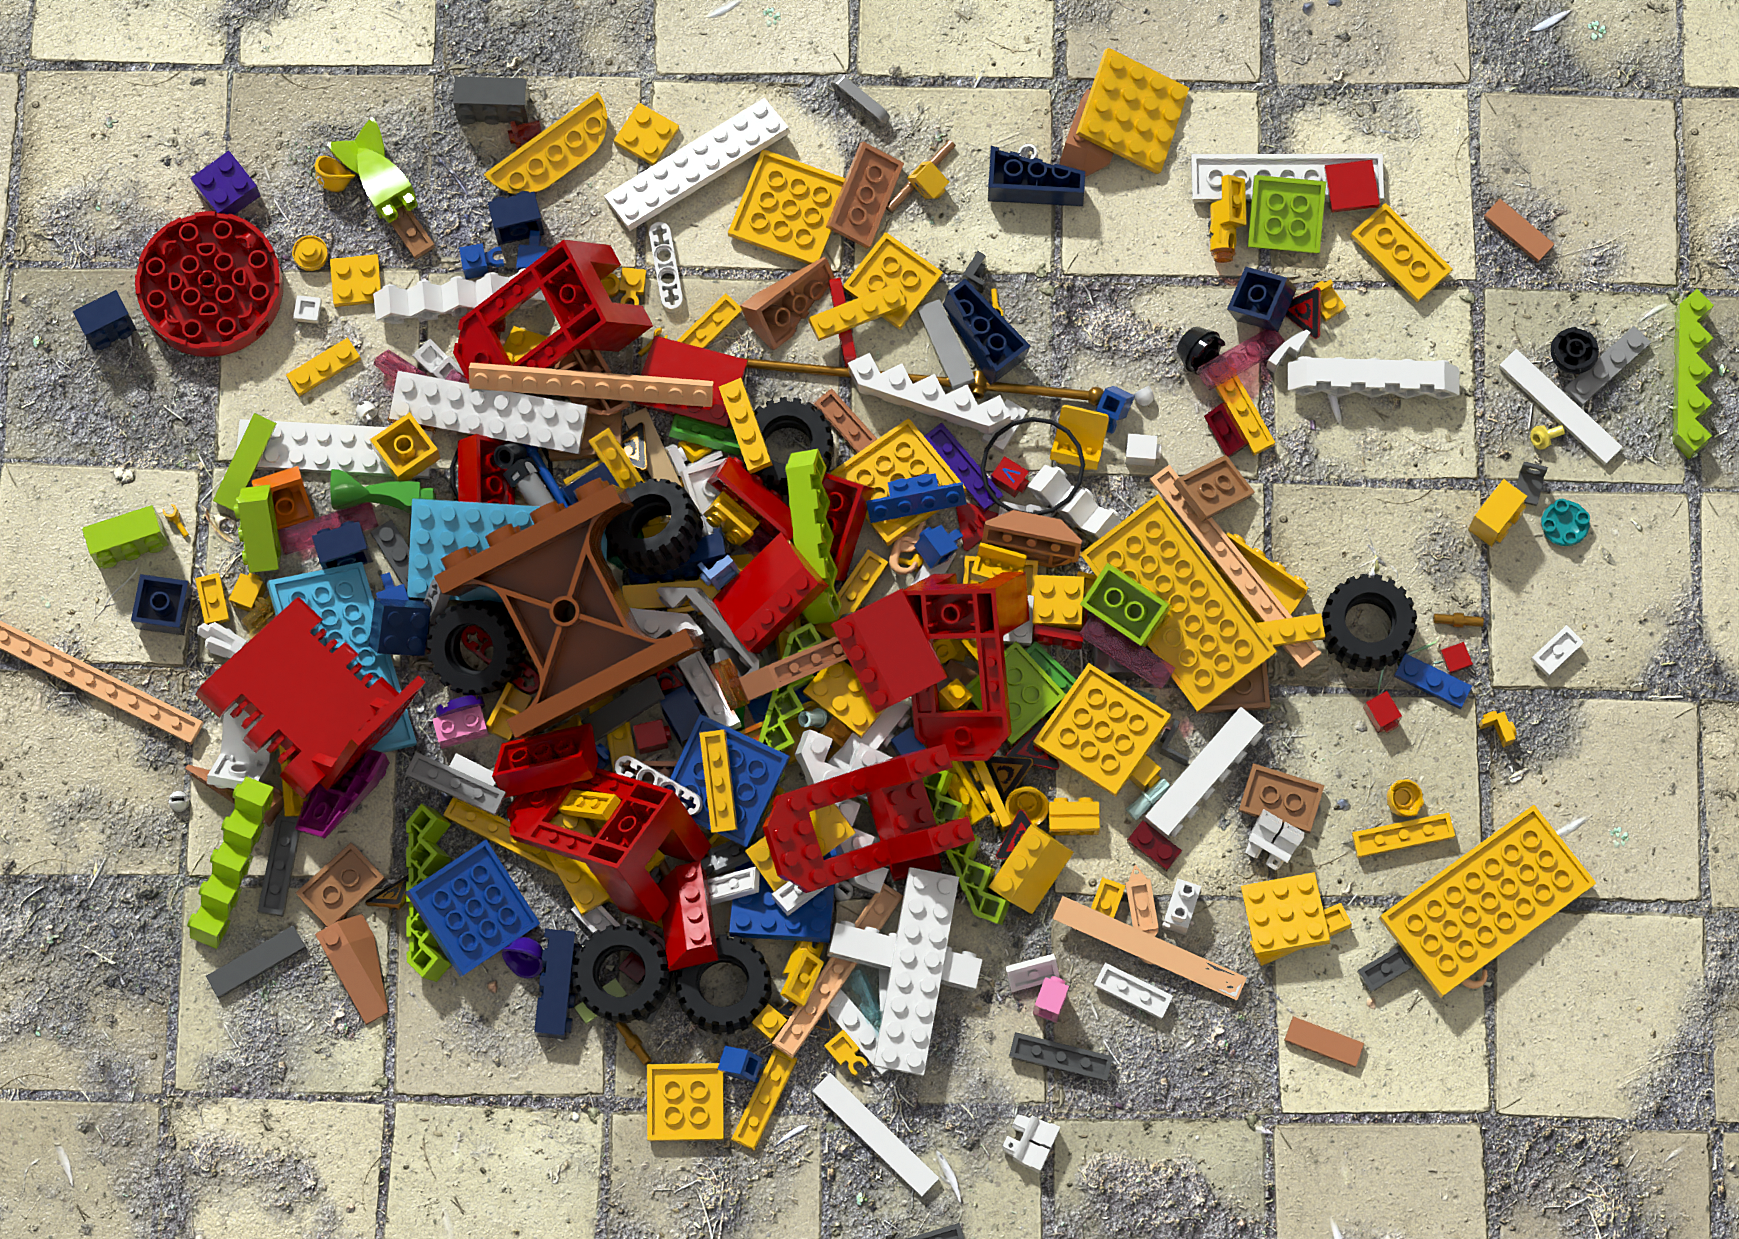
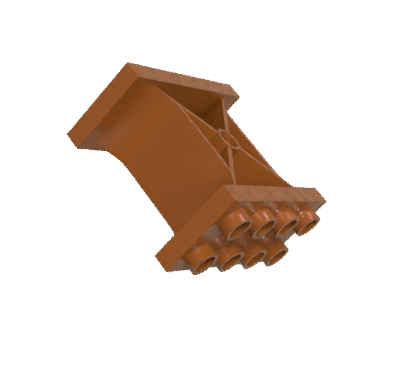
M597 478L575 489L574 493L579 502L567 508L564 503L558 504L557 501H552L532 511L529 515L534 525L524 530H521L520 526L513 527L512 524H508L489 533L485 538L490 547L480 553L477 552L476 548L469 550L466 546L446 555L441 559L445 571L434 576L442 594L460 597L479 587L487 586L492 588L500 595L540 676L539 690L531 705L523 712L506 720L515 738L532 737L705 648L697 630L685 628L669 637L656 639L644 633L637 624L601 550V540L607 525L617 515L633 508L634 505L626 489L613 484L609 485L607 480L602 482L601 478ZM573 603L576 613L574 618L569 621L566 616V610Z

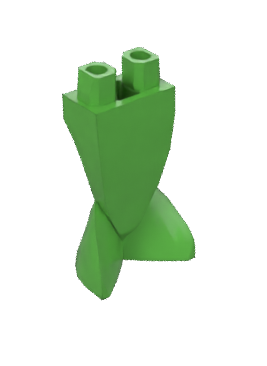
M331 469L330 494L333 510L346 509L366 502H373L392 506L411 514L413 498L436 500L434 488H422L420 482L395 481L364 487L346 472Z

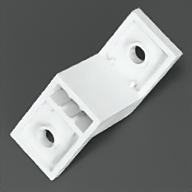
M237 703L224 713L221 754L207 776V784L215 785V787L221 789H235L238 783L242 784L246 776L262 782L275 760V751L269 753L266 750L275 740L274 738L257 753L242 741L257 722L255 721L247 729H244L241 726L242 722L250 715L245 710L236 718L230 715L238 706Z

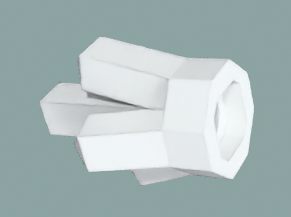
M215 622L210 625L203 623L197 629V634L206 639L205 646L209 649L210 653L228 659L247 643V640L236 635L229 628L226 629Z

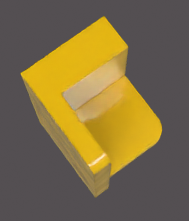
M508 682L486 723L488 732L510 742L514 735L506 720L527 709L533 698L514 689L513 684Z

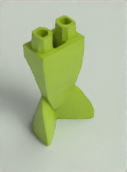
M373 117L364 125L354 141H335L327 144L332 155L346 167L359 174L365 192L380 219L383 217L388 223H391L399 216L396 211L399 207L404 206L407 211L418 207L416 194L411 183L397 166L385 157L381 131Z

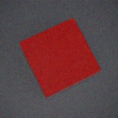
M1464 642L1440 650L1449 674L1473 665Z

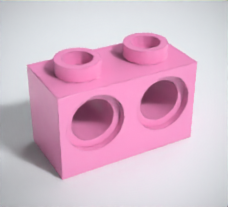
M481 706L432 719L441 749L489 736Z
M1051 976V979L1045 977L1034 1006V1015L1057 1023L1069 986L1065 985L1064 980Z

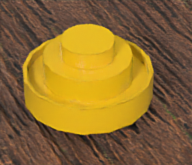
M307 235L296 241L293 246L292 255L299 268L305 271H315L325 265L328 259V250L321 238Z

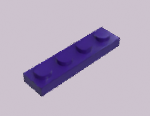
M940 423L924 437L958 479L963 482L966 491L985 512L993 506L995 502L984 488L981 468L945 425ZM987 476L990 489L998 500L1002 499V492Z

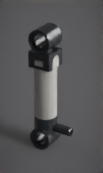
M512 442L500 445L495 449L493 454L495 464L501 469H507L503 476L511 488H518L529 506H543L554 501L537 475L541 470L532 457L527 458V450L522 443Z

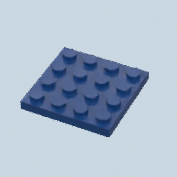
M700 714L670 779L701 797L703 801L702 810L696 815H691V817L697 824L711 830L699 733L726 730L738 830L717 833L745 847H749L791 756ZM673 785L666 786L667 789L673 790L676 793ZM682 791L680 801L688 805L687 810L690 808L694 809L696 807L693 803L694 798L691 800L683 798L684 791Z
M487 840L482 841L405 892L459 977L465 975L511 944L515 939L520 938L540 924Z
M831 850L823 856V859L826 860L837 856L836 850ZM751 860L737 866L735 872L756 866ZM760 873L759 893L732 900L729 937L738 936L741 938L830 943L835 884L827 886V888L787 916L772 899L774 891Z

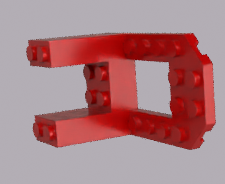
M563 239L459 320L458 330H460L458 343L454 345L453 354L468 383L470 363L551 369L576 349L619 352L653 327L642 305L612 303L604 289L601 280L621 266L611 245ZM541 290L561 328L512 364L493 326Z
M1002 572L983 583L957 584L956 573L932 574L907 587L904 591L933 648V639L976 638L982 710H939L936 683L911 696L915 738L922 744L925 743L929 748L946 744L951 761H988L1012 734L1003 636L1030 620L1026 572Z
M946 744L896 756L776 796L772 804L773 809L770 816L766 818L762 828L777 876L785 881L792 882L801 891L809 893L894 863L935 855L975 841L968 816L936 824L923 783V777L953 768ZM866 793L880 841L824 860L809 812Z
M596 768L594 778L573 782L564 786L551 787L542 791H533L517 796L507 809V816L511 825L509 831L514 841L586 863L621 912L654 923L659 921L670 905L668 899L645 869V866L657 849L664 855L693 863L701 861L712 846L673 790ZM571 789L615 794L621 800L596 837L549 823Z

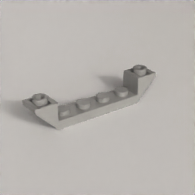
M659 587L656 590L661 595L659 597L660 601L668 608H680L690 599V605L697 612H702L707 617V624L715 631L718 629L724 636L722 638L724 643L731 649L735 648L740 654L738 656L739 659L746 666L752 667L746 674L765 667L766 660L761 654L749 652L733 634L714 602L701 588ZM765 694L758 696L754 699L762 698Z

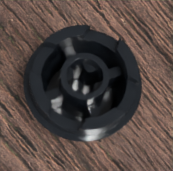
M1197 326L1191 328L1182 336L1177 346V354L1187 371L1201 375V371L1205 369L1211 370L1218 364L1222 358L1219 352L1221 346H1225V342L1220 338L1218 332Z
M1577 327L1561 331L1554 337L1551 343L1550 352L1554 363L1560 370L1569 374H1580L1590 370L1596 364L1599 357V347L1595 337L1590 332L1578 329Z

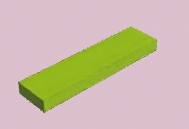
M257 413L253 414L213 499L214 502L234 511L236 497L240 495L241 488L248 487L276 428V422Z

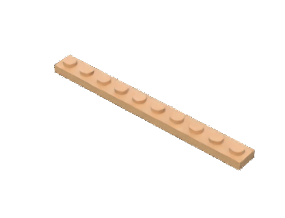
M470 363L469 389L712 407L713 381Z
M1170 465L1150 478V483L1262 622L1293 618L1214 519L1211 517L1203 522L1200 520L1173 485L1179 476ZM1312 641L1282 646L1301 670L1321 656V652Z
M0 621V650L191 745L193 744L204 724L201 720Z

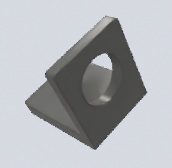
M1523 462L1516 488L1527 496L1525 504L1538 505L1543 479L1548 467Z
M1175 720L1171 729L1166 728L1160 739V742L1163 743L1160 754L1187 767L1189 757L1168 748L1180 724V721Z

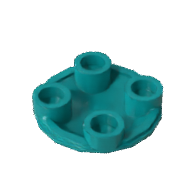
M1561 498L1544 511L1541 518V527L1545 536L1552 543L1560 546H1573L1580 543L1587 536L1590 528V515L1578 503Z

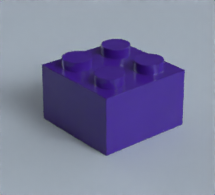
M230 151L224 153L190 178L195 190L210 209L216 213L235 215L261 196L257 185Z

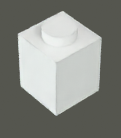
M1128 434L1125 464L1154 466L1155 460L1160 459L1161 444H1157V436Z

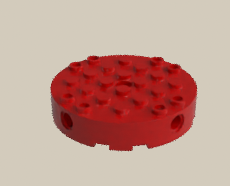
M215 211L195 212V215L182 219L179 217L171 221L149 240L139 258L137 274H135V292L141 311L149 326L166 344L178 351L194 356H223L251 345L271 326L282 302L283 275L269 240L253 224L233 214L227 215L216 213ZM214 281L213 285L205 286L207 282Z

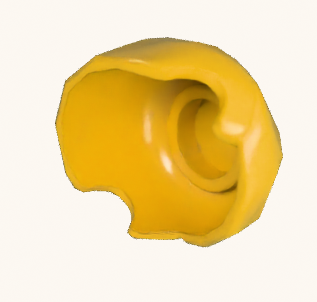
M1409 779L1398 780L1388 789L1387 805L1391 812L1400 817L1417 815L1420 808L1424 805L1422 790L1417 783Z

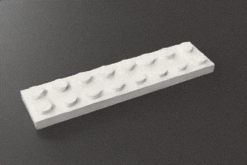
M763 98L607 193L604 197L627 229L631 231L790 133L789 127L768 101Z
M1192 154V202H1217L1222 200L1221 177L1228 174L1245 179L1246 202H1251L1254 175L1326 181L1325 165L1365 160L1373 161L1379 202H1383V154ZM1326 183L1325 202H1330Z
M398 371L389 419L399 420L410 412L418 424L474 435L479 434L490 438L580 454L588 406L515 392L469 389V384Z
M240 419L237 448L250 420ZM273 421L277 423L276 428L256 468L259 470L283 471L298 466L300 472L331 473V469H338L350 475L393 477L374 452L370 442L372 437L387 427ZM423 429L433 442V430ZM431 466L413 478L430 479Z
M912 867L908 870L873 1063L875 1067L924 1075L959 877Z

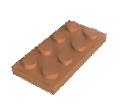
M864 141L861 142L826 228L866 249L871 247L904 163Z

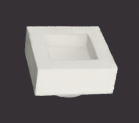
M297 295L294 321L318 324L322 305L321 298Z

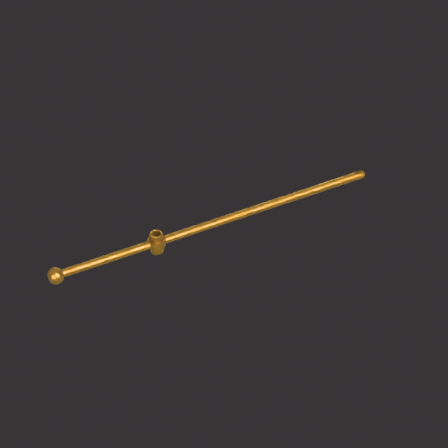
M743 358L748 360L746 368L851 378L848 368ZM982 371L972 372L975 382L968 384L975 399H982L986 391L1088 400L1091 405L1098 406L1104 392L1100 387H1092L1087 391L995 382L990 385ZM908 374L912 384L929 377V375ZM936 376L941 386L951 387L947 377Z

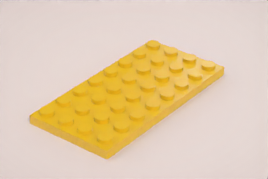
M1159 494L1080 553L1097 578L1107 563L1112 564L1173 605L1147 645L1197 712L1277 653V650Z
M1532 805L1380 915L1379 920L1439 997L1442 998L1592 888L1596 882L1537 807Z

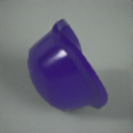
M517 938L502 950V957L506 965L521 978H534L543 969V948L537 941L531 938Z

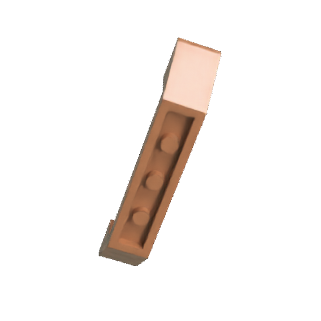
M836 636L739 677L738 681L746 700L749 701L848 658Z

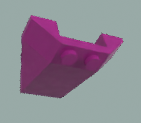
M368 749L365 757H362L330 789L326 790L319 784L311 792L308 802H303L295 829L299 832L325 839L383 779L386 769L390 764L386 754Z

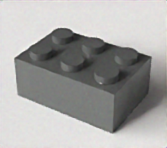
M455 76L453 105L457 120L464 124L485 122L489 125H496L502 122L518 126L523 123H529L530 93L527 79Z

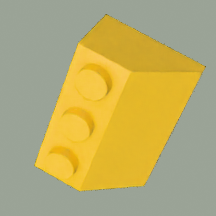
M1031 824L989 885V888L1009 902L1033 914L1074 852L1034 824Z

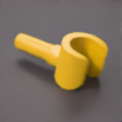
M991 289L992 306L1003 317V310L999 307L997 289Z
M657 328L654 331L653 339L654 336H659L662 333V328ZM653 339L638 352L640 357L650 350Z
M171 504L174 512L168 515L163 509V514L169 522H173L185 538L189 534L179 519L180 513L177 507Z
M914 554L911 560L899 557L898 563L910 567L913 562H917L918 564L914 571L918 572L924 559L922 556Z

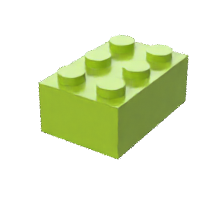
M262 485L241 488L240 495L236 497L234 511L236 519H240V527L238 528L239 540L244 542V551H242L243 564L248 565L249 573L277 570L280 566L282 552L271 486Z
M153 505L82 527L89 554L98 568H111L117 564L116 562L125 559L126 561H132L147 552L157 553L162 551L163 547L169 545L161 519Z
M1109 563L1106 564L1080 603L1081 606L1144 647H1146L1173 606Z

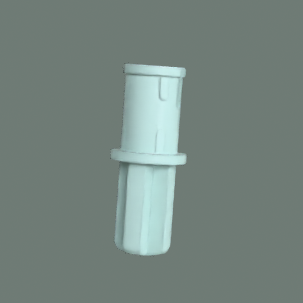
M816 708L813 711L801 712L798 716V722L802 727L815 726L822 728L832 716L824 709Z
M1165 779L1159 780L1146 793L1142 791V795L1129 805L1126 811L1135 821L1138 820L1143 813L1155 805V802L1171 786Z

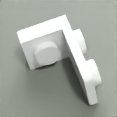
M671 444L664 448L678 476H681L680 472L683 470L717 461L719 457L723 456L720 450H715L694 463L685 464L684 461H687V457L681 447L677 448L676 445Z

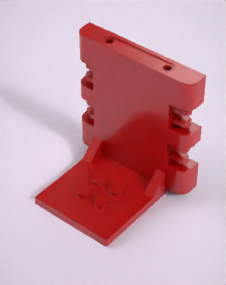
M297 597L199 687L195 695L219 718L235 703L238 706L230 713L233 718L238 717L245 710L250 716L242 722L241 726L247 729L255 721L257 724L246 734L242 741L257 753L274 738L275 740L266 750L272 753L281 745L286 752L279 756L277 761L280 764H283L291 756L294 758L279 776L304 799L319 784L326 790L330 789L367 753L368 749H372L393 729L426 682L418 675L399 693L383 677H380L371 687L367 688L366 685L374 678L371 673L366 674L360 681L355 676L363 667L359 662L350 670L347 669L356 661L359 654L347 642H344L333 653L330 651L339 643L337 640H330L326 646L319 642V640L326 636L327 631L322 628L314 636L311 633L321 625L323 619L300 597Z

